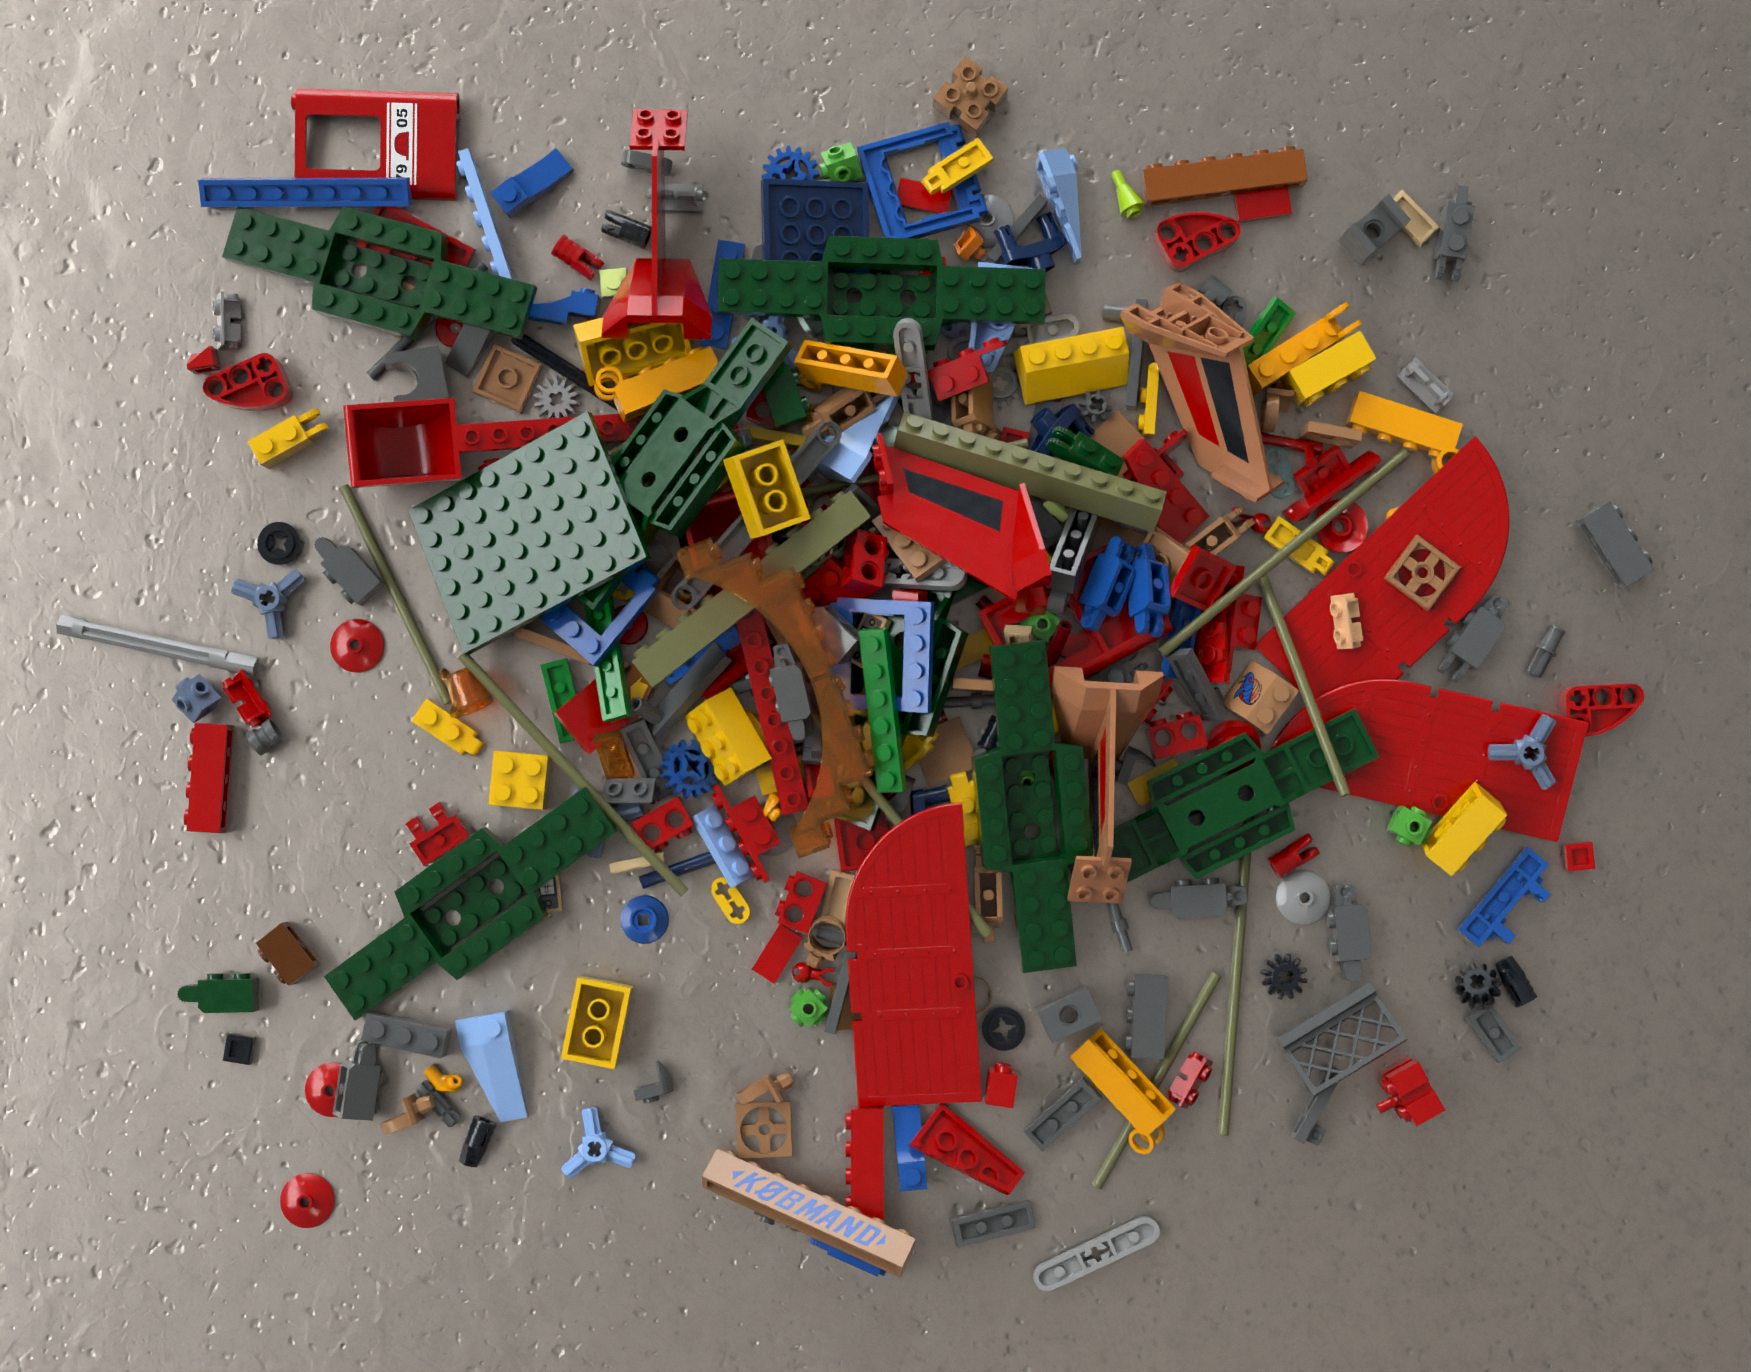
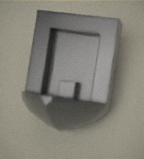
M1128 746L1123 759H1117L1115 763V782L1127 785L1135 761L1156 767V764L1139 749Z
M656 1061L659 1082L636 1087L633 1090L636 1101L643 1099V1104L659 1100V1095L674 1091L670 1075L660 1061Z

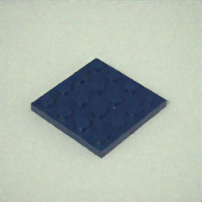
M762 179L763 260L821 262L829 236L869 237L868 183ZM831 269L834 273H870V270Z

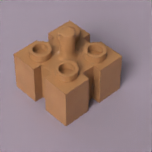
M965 56L952 73L953 84L951 85L946 81L934 96L933 108L948 119L953 114L959 118L958 125L976 138L988 122L989 112L987 111L991 110L995 113L1007 97L1008 87L992 75L988 80L982 76L983 68Z

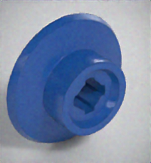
M641 895L627 902L621 912L620 922L623 932L629 939L636 943L649 944L657 941L664 935L668 928L669 915L666 907L660 900L652 896ZM647 914L649 916V925H640L639 915Z

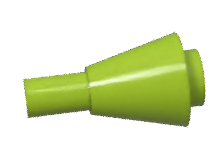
M1120 170L1112 172L1111 177L1117 187L1116 191L1121 217L1132 219L1139 216L1143 212L1142 209L1145 207V203L1126 183Z

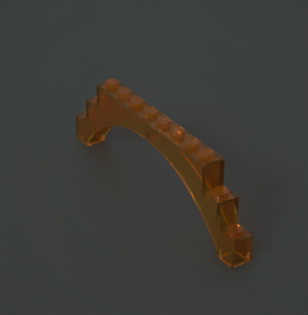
M711 537L679 549L677 556L687 580L694 577L715 584L755 607L776 626L799 656L811 680L818 702L822 724L823 750L821 768L815 790L798 824L790 827L789 835L798 858L830 848V838H833V832L828 822L824 823V821L851 812V802H854V797L850 787H845L844 785L872 776V766H875V761L871 751H866L862 743L866 739L861 725L856 726L852 716L856 715L851 700L846 701L842 692L846 690L842 676L840 674L836 675L832 665L836 664L831 649L826 650L822 641L826 639L823 627L820 623L816 624L812 614L816 613L814 604L810 597L806 599L802 590L806 585L801 572L796 573L792 566L762 577L761 574L764 573L762 563L759 557L754 558L752 552L720 563V560L723 559L720 547L717 543L713 544Z

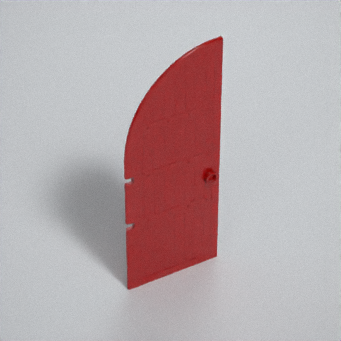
M1476 436L1462 447L1283 617L1314 699L1335 688L1354 682L1373 679L1398 680L1404 674L1398 665L1404 661L1411 668L1450 631L1443 623L1449 618L1456 625L1479 603L1491 587L1502 565L1507 548L1510 525L1509 504L1500 472L1493 458ZM1415 535H1419L1461 567L1429 611L1420 607L1383 579ZM1418 549L1412 551L1409 556L1418 563L1424 562L1430 551ZM1439 560L1433 568L1434 575L1444 580L1445 570L1442 561ZM1401 565L1398 570L1400 583L1406 586L1412 575L1410 570ZM1421 567L1418 569L1417 575L1420 578H1425L1427 570ZM1424 583L1419 586L1415 594L1424 597L1433 594L1436 590L1429 584ZM1354 593L1355 598H1358L1360 617L1351 618L1352 623L1361 622L1363 641H1361V647L1337 649V644L1333 637L1335 628L1333 616L1330 612V596ZM1274 626L1256 643V648L1299 690Z
M1373 679L1354 682L1335 688L1315 699L1324 723L1355 708L1380 756L1344 775L1351 793L1349 795L1404 806L1410 809L1414 806L1424 812L1444 816L1469 787L1476 782L1500 801L1507 816L1501 830L1558 842L1588 722L1502 702L1497 712L1491 710L1493 700L1440 688L1437 698L1431 697V686L1395 679ZM1306 706L1284 726L1270 750L1314 729ZM1543 714L1556 721L1555 726L1544 743L1547 746L1544 751L1547 757L1545 763L1555 778V784L1547 789H1541L1530 769L1525 770L1522 764H1515L1514 760L1491 761L1488 758L1489 745L1514 744V740L1523 739L1525 734L1529 736ZM1528 746L1525 749L1527 753L1523 755L1530 758L1534 755L1531 751H1535V749ZM1334 780L1319 787L1338 792Z
M962 802L923 810L891 828L875 843L865 856L856 872L849 891L845 914L847 952H857V958L847 959L851 1013H861V1019L852 1020L858 1107L982 1102Z

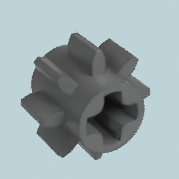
M1100 389L1094 395L1087 391L1085 393L1087 402L1080 401L1078 405L1084 407V412L1081 416L1090 417L1091 424L1099 417L1102 421H1105L1107 418L1104 411L1111 412L1113 407L1107 405L1110 395L1103 397L1100 395ZM1092 402L1094 404H1101L1099 411L1097 409H1090Z

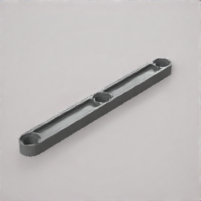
M828 421L820 424L790 457L799 486L840 441L842 435L841 428L835 422ZM826 426L833 428L835 431V438L832 442H826L821 436V431ZM742 513L671 593V601L676 608L687 610L694 607L753 540L750 539ZM683 589L688 590L692 596L691 602L686 606L679 604L677 601V594Z

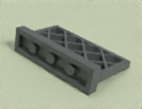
M1369 982L1280 1036L1277 1040L1278 1045L1287 1055L1313 1097L1401 1045L1407 1041V1037L1378 996L1372 983ZM1376 1003L1381 1010L1379 1021L1363 1018L1365 1008ZM1361 1011L1360 1017L1354 1016L1355 1014ZM1384 1016L1389 1023L1382 1022ZM1347 1019L1359 1021L1356 1035L1340 1032L1342 1022ZM1362 1022L1378 1026L1375 1039L1359 1036ZM1337 1026V1031L1330 1030ZM1381 1026L1393 1029L1398 1038L1390 1043L1379 1041ZM1324 1033L1335 1035L1333 1049L1317 1046L1319 1036ZM1339 1036L1355 1040L1352 1054L1336 1050ZM1312 1040H1314V1044H1313V1045L1307 1044V1043L1311 1042ZM1358 1041L1374 1044L1372 1054L1367 1057L1355 1055ZM1377 1045L1384 1046L1376 1051ZM1301 1047L1312 1049L1309 1064L1297 1061L1293 1052ZM1316 1051L1331 1054L1328 1068L1313 1065ZM1335 1055L1351 1058L1349 1068L1344 1071L1332 1069ZM1354 1059L1360 1060L1359 1062L1353 1065ZM1302 1067L1308 1068L1307 1075ZM1311 1069L1327 1072L1325 1083L1315 1088L1309 1079ZM1331 1074H1336V1076L1330 1079Z

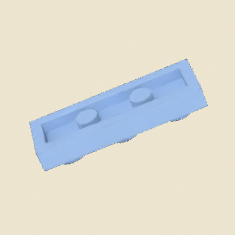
M716 805L691 817L730 888L754 876L748 861L740 851L736 840Z

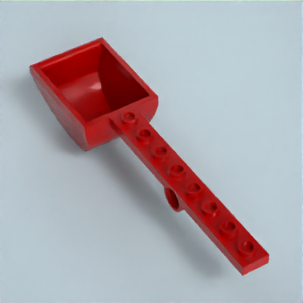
M454 398L344 405L350 487L363 488L459 481L462 479L459 453L519 449L576 417L457 425ZM620 414L593 415L604 443L627 441L646 414L627 422H623Z
M733 489L713 494L686 531L694 566L741 514ZM771 533L754 538L704 594L702 599L710 593H713L714 596L723 590L721 585L732 576L738 579L745 573L743 568L752 560L756 559L759 562L767 555L764 551L773 545ZM759 605L736 623L766 748L772 758L770 759V764L782 813L787 815L810 809L788 722H782L781 716L776 711L775 703L777 699L774 688L771 687L769 681L770 669L775 664L761 606Z

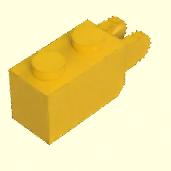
M318 408L311 409L299 417L294 415L247 441L260 465L269 469L307 448L313 443L312 439L326 432L329 429L326 423L318 424L308 431L304 426L320 416L321 413Z

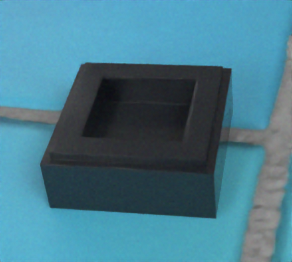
M228 1033L222 1061L251 1065L256 1037Z

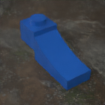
M555 148L531 167L514 177H509L494 189L491 195L508 217L512 218L530 202L534 204L574 172V170Z
M580 288L579 291L572 290L571 296L549 303L533 304L528 320L570 327L571 317L598 319L601 299L592 289Z
M920 1105L892 1106L900 1192L928 1189L924 1154L908 1146L922 1127Z

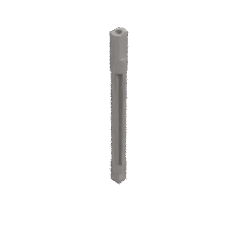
M63 615L60 616L56 623L57 634L107 643L233 672L243 670L245 674L254 676L259 664L257 657L96 624Z

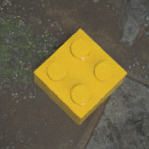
M494 750L488 805L547 810L551 757Z

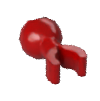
M1257 513L1254 516L1241 514L1239 517L1242 519L1236 522L1230 521L1234 527H1237L1246 520L1253 518L1256 523L1251 526V529L1258 534L1266 533L1270 529L1272 522L1265 513ZM1269 522L1270 526L1268 528L1264 527L1263 523Z
M799 962L793 967L792 976L798 983L818 980L828 987L832 986L833 982L826 981L821 975L826 972L833 973L835 968L827 967L823 970L812 969L806 962ZM795 968L799 969V975L794 974Z

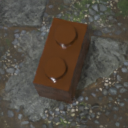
M288 922L279 924L256 942L260 948L257 950L259 955L265 962H270L276 969L274 974L282 984L294 985L320 965L319 961Z

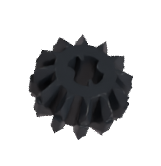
M1286 953L1283 961L1279 954H1275V964L1270 960L1265 961L1270 970L1262 969L1260 973L1269 978L1262 980L1261 983L1263 986L1272 984L1267 990L1268 994L1272 995L1277 991V998L1282 1000L1286 992L1287 997L1293 999L1292 989L1298 993L1303 992L1298 983H1307L1306 978L1300 977V974L1307 972V969L1305 967L1297 968L1301 960L1295 958L1291 962V954ZM1280 971H1289L1290 974H1287V976L1290 978L1287 982L1283 980L1279 982L1278 979L1281 977L1278 974Z
M1472 963L1470 971L1462 967V976L1455 977V983L1458 984L1454 987L1455 994L1460 995L1459 1001L1461 1003L1469 1001V1008L1471 1010L1476 1004H1479L1480 1008L1484 1010L1485 1002L1494 1005V997L1501 996V990L1498 988L1502 985L1501 979L1495 978L1497 973L1494 969L1487 971L1485 963L1481 965L1480 969H1477L1476 964ZM1478 984L1480 986V984H1483V988L1478 989V986H1476V989H1474L1473 985Z

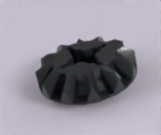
M274 522L262 529L258 536L257 547L264 560L271 564L284 565L293 561L300 552L301 539L297 530L291 525L284 522ZM273 535L279 539L287 538L284 542L286 552L279 548L273 549L276 545Z
M998 1007L987 1014L982 1023V1033L985 1041L996 1050L1008 1051L1014 1049L1022 1042L1025 1036L1026 1028L1022 1016L1009 1007ZM1001 1017L1006 1025H1015V1027H1011L1007 1031L1008 1040H1005L1001 1032L992 1033L993 1030L1000 1027L999 1018Z

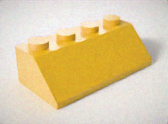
M603 318L573 325L589 386H594L596 374L603 367L611 366L618 369L622 377L639 374L641 370L653 366L654 369L660 367L666 360L672 357H678V359L685 357L691 351L690 340L684 339L683 324L631 323L629 339L602 338ZM606 372V373H604V374H612V375H615V374L612 373V372ZM605 379V380H602L600 383H605V382H609V381H612V380H610V379Z
M1123 327L1020 346L1013 353L1025 405L1081 395L1087 391L1091 393L1096 392L1098 389L1101 391L1127 386L1129 350Z

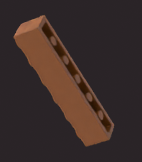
M1295 146L1283 147L1279 149V152L1269 153V150H1258L1249 156H1242V153H1233L1227 155L1226 159L1218 160L1214 156L1204 157L1200 159V162L1189 163V160H1180L1174 162L1172 166L1164 167L1163 164L1156 163L1148 165L1147 169H1143L1141 174L1145 207L1228 197L1235 194L1288 187V189L1303 187L1308 181L1304 150L1295 149Z

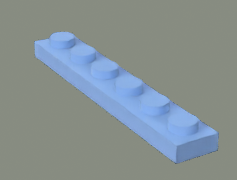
M468 148L458 151L461 160L456 161L461 176L467 177L469 185L465 186L469 201H475L477 210L473 211L478 227L483 226L485 236L481 238L486 252L491 251L494 261H491L490 265L493 274L513 279L473 155Z

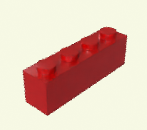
M195 723L194 728L190 731V744H193V752L188 758V771H191V779L186 785V798H189V806L184 812V825H187V831L226 833L234 725Z
M851 1106V1113H846L845 1129L851 1130V1141H846L845 1144L846 1157H851V1168H846V1185H851V1195H846V1207H855L862 1212V1215L871 1219L879 1218L884 1220V1106Z

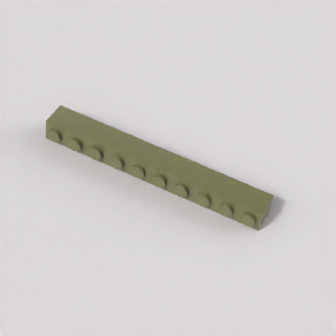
M907 412L903 413L893 448L1019 491V484L1025 483L1029 495L1150 532L1155 530L1166 496V491Z
M851 490L846 494L841 491L830 500L832 505L825 511L819 508L810 515L811 519H809L810 522L803 528L800 525L794 527L786 534L789 539L779 545L776 542L764 551L767 556L758 562L754 559L743 568L745 573L738 579L732 576L721 585L723 590L716 596L713 593L707 595L699 602L702 607L692 613L689 610L677 619L680 624L674 629L670 630L667 627L655 636L658 641L651 647L645 644L633 654L636 658L632 663L651 687L655 688L867 522L871 516Z

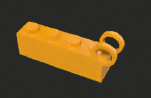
M1348 301L1332 310L1324 318L1247 365L1252 395L1254 396L1283 378L1289 370L1337 344L1346 335L1362 325L1360 319L1345 329H1342L1335 319L1336 316L1350 307Z
M804 340L794 360L795 365L800 370L798 375L802 386L811 391H820L823 383L898 397L909 375L896 355L811 340ZM803 378L808 379V380H811V381L814 382L815 384H811V383L807 382L806 380H804Z
M710 346L705 349L702 347L695 348L687 356L680 359L672 357L666 360L662 366L655 369L653 366L641 370L639 375L629 378V376L622 377L618 369L607 366L597 372L594 391L604 401L613 400L623 422H627L646 414L664 389L685 395L702 385L717 366L718 361ZM606 372H612V373H614L615 375H612V374H604V373H606ZM610 379L615 382L616 386L614 388H606L600 382Z
M1359 391L1354 396L1345 425L1352 427V429L1362 430V435H1367V433L1377 435L1376 439L1384 443L1391 444L1395 441L1403 444L1402 448L1409 451L1418 452V449L1429 452L1428 456L1433 458L1432 469L1436 473L1443 466V455L1452 458L1459 451L1455 447L1463 424Z
M1100 1028L1070 1058L1113 1103L1114 1107L1133 1125L1135 1129L1129 1134V1144L1132 1149L1140 1154H1148L1164 1138L1165 1129L1162 1123L1176 1108ZM1156 1128L1159 1131L1158 1138H1155L1152 1134ZM1139 1133L1140 1137L1150 1144L1149 1148L1140 1147L1135 1141V1134Z

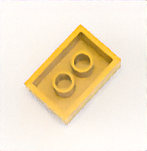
M1359 331L1289 370L1281 381L1285 383L1286 390L1294 391L1292 400L1296 407L1302 404L1308 407L1319 401L1325 395V391L1331 394L1342 388L1344 384L1349 382L1348 378L1351 377L1352 381L1365 375L1372 369L1370 364L1376 360V357L1363 334Z
M783 439L723 460L750 539L761 537L811 519Z
M731 687L705 700L685 715L688 728L696 735L701 744L703 754L709 758L714 767L716 777L722 781L724 786L749 774L772 759Z
M1474 782L1432 828L1428 840L1425 843L1421 842L1426 856L1450 876L1456 871L1458 873L1467 866L1468 858L1474 851L1479 852L1486 845V838L1493 831L1497 832L1505 824L1507 814L1500 801Z
M582 975L577 977L561 1059L615 1069L619 1063L634 986Z

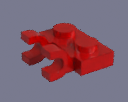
M441 802L429 808V811L439 824L430 831H425L418 816L405 823L416 839L409 844L423 866L470 837L457 814L449 818Z

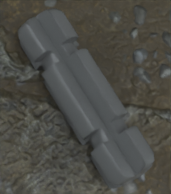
M429 1080L423 1081L416 1088L417 1093L421 1097L431 1096L435 1104L433 1111L439 1117L442 1115L444 1118L442 1121L448 1127L454 1126L460 1120V1115L455 1109L453 1111L450 1109L451 1105L439 1091L433 1090L434 1086Z

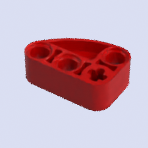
M1210 212L1182 213L1161 221L1154 233V240L1167 266L1174 272H1181L1231 247L1241 234V227L1236 220ZM1165 228L1170 229L1174 237L1172 239H1165L1160 231ZM1221 229H1231L1233 231L1234 237H1223L1221 234ZM1197 241H1207L1210 249L1207 251L1199 249ZM1177 252L1179 256L1181 254L1185 256L1183 262L1180 259L1177 261L1174 259Z
M268 353L255 355L207 377L203 382V392L206 396L220 404L239 410L264 411L286 405L293 397V390L282 364ZM267 362L271 364L269 366L270 371L268 372L264 371V369L266 368L265 363ZM243 372H247V381L243 384H238V376ZM222 383L223 391L219 395H214V386ZM282 385L284 389L282 395L274 398V388Z
M1637 684L1589 685L1565 688L1559 695V715L1588 722L1585 737L1598 735L1615 728L1628 719L1644 701V691ZM1627 689L1633 693V700L1630 704L1623 697ZM1600 690L1606 694V702L1603 705L1596 698ZM1570 696H1578L1579 701H1570Z

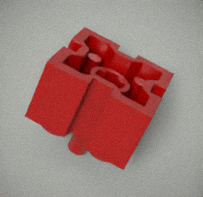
M1407 1056L1379 1072L1383 1078L1379 1081L1387 1095H1391L1389 1098L1376 1104L1381 1114L1394 1108L1400 1119L1403 1118L1406 1123L1411 1122L1413 1125L1419 1126L1446 1111L1418 1061L1412 1060V1058Z

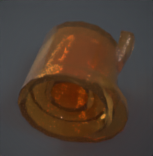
M445 668L439 671L438 675L448 689L452 704L449 710L450 717L457 718L472 714L487 707L494 701L491 693L467 668L452 674Z

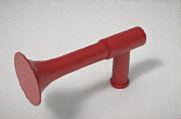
M1260 431L1263 444L1302 451L1305 454V464L1307 467L1313 468L1317 465L1318 461L1315 454H1322L1323 443L1298 438H1287Z

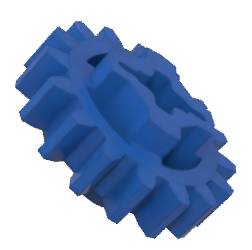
M787 146L785 153H782L779 148L776 149L777 157L769 155L770 165L763 164V170L767 174L761 175L762 179H773L775 177V179L787 180L786 175H789L794 168L795 177H792L791 180L816 181L814 178L820 177L819 171L813 170L817 166L816 160L809 162L811 154L807 152L801 155V147H798L795 152H791L790 146ZM785 160H789V162H787V163H785V164H783V165H780L781 162H783V161H785ZM800 163L805 165L809 175L801 171Z
M683 739L678 743V746L673 744L669 747L670 752L667 751L663 754L662 757L666 761L660 764V768L665 769L666 772L661 775V778H668L669 782L665 787L673 786L675 788L674 795L682 791L685 799L691 793L694 798H698L701 792L706 794L710 790L709 786L716 784L717 781L713 778V776H716L713 765L709 758L703 754L701 746H696L695 739H692L688 745ZM691 766L693 770L689 772L686 768Z

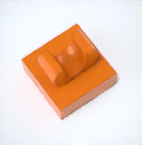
M972 225L953 244L958 255L965 261L971 255L981 260L987 254V251L983 249L982 243L984 240Z

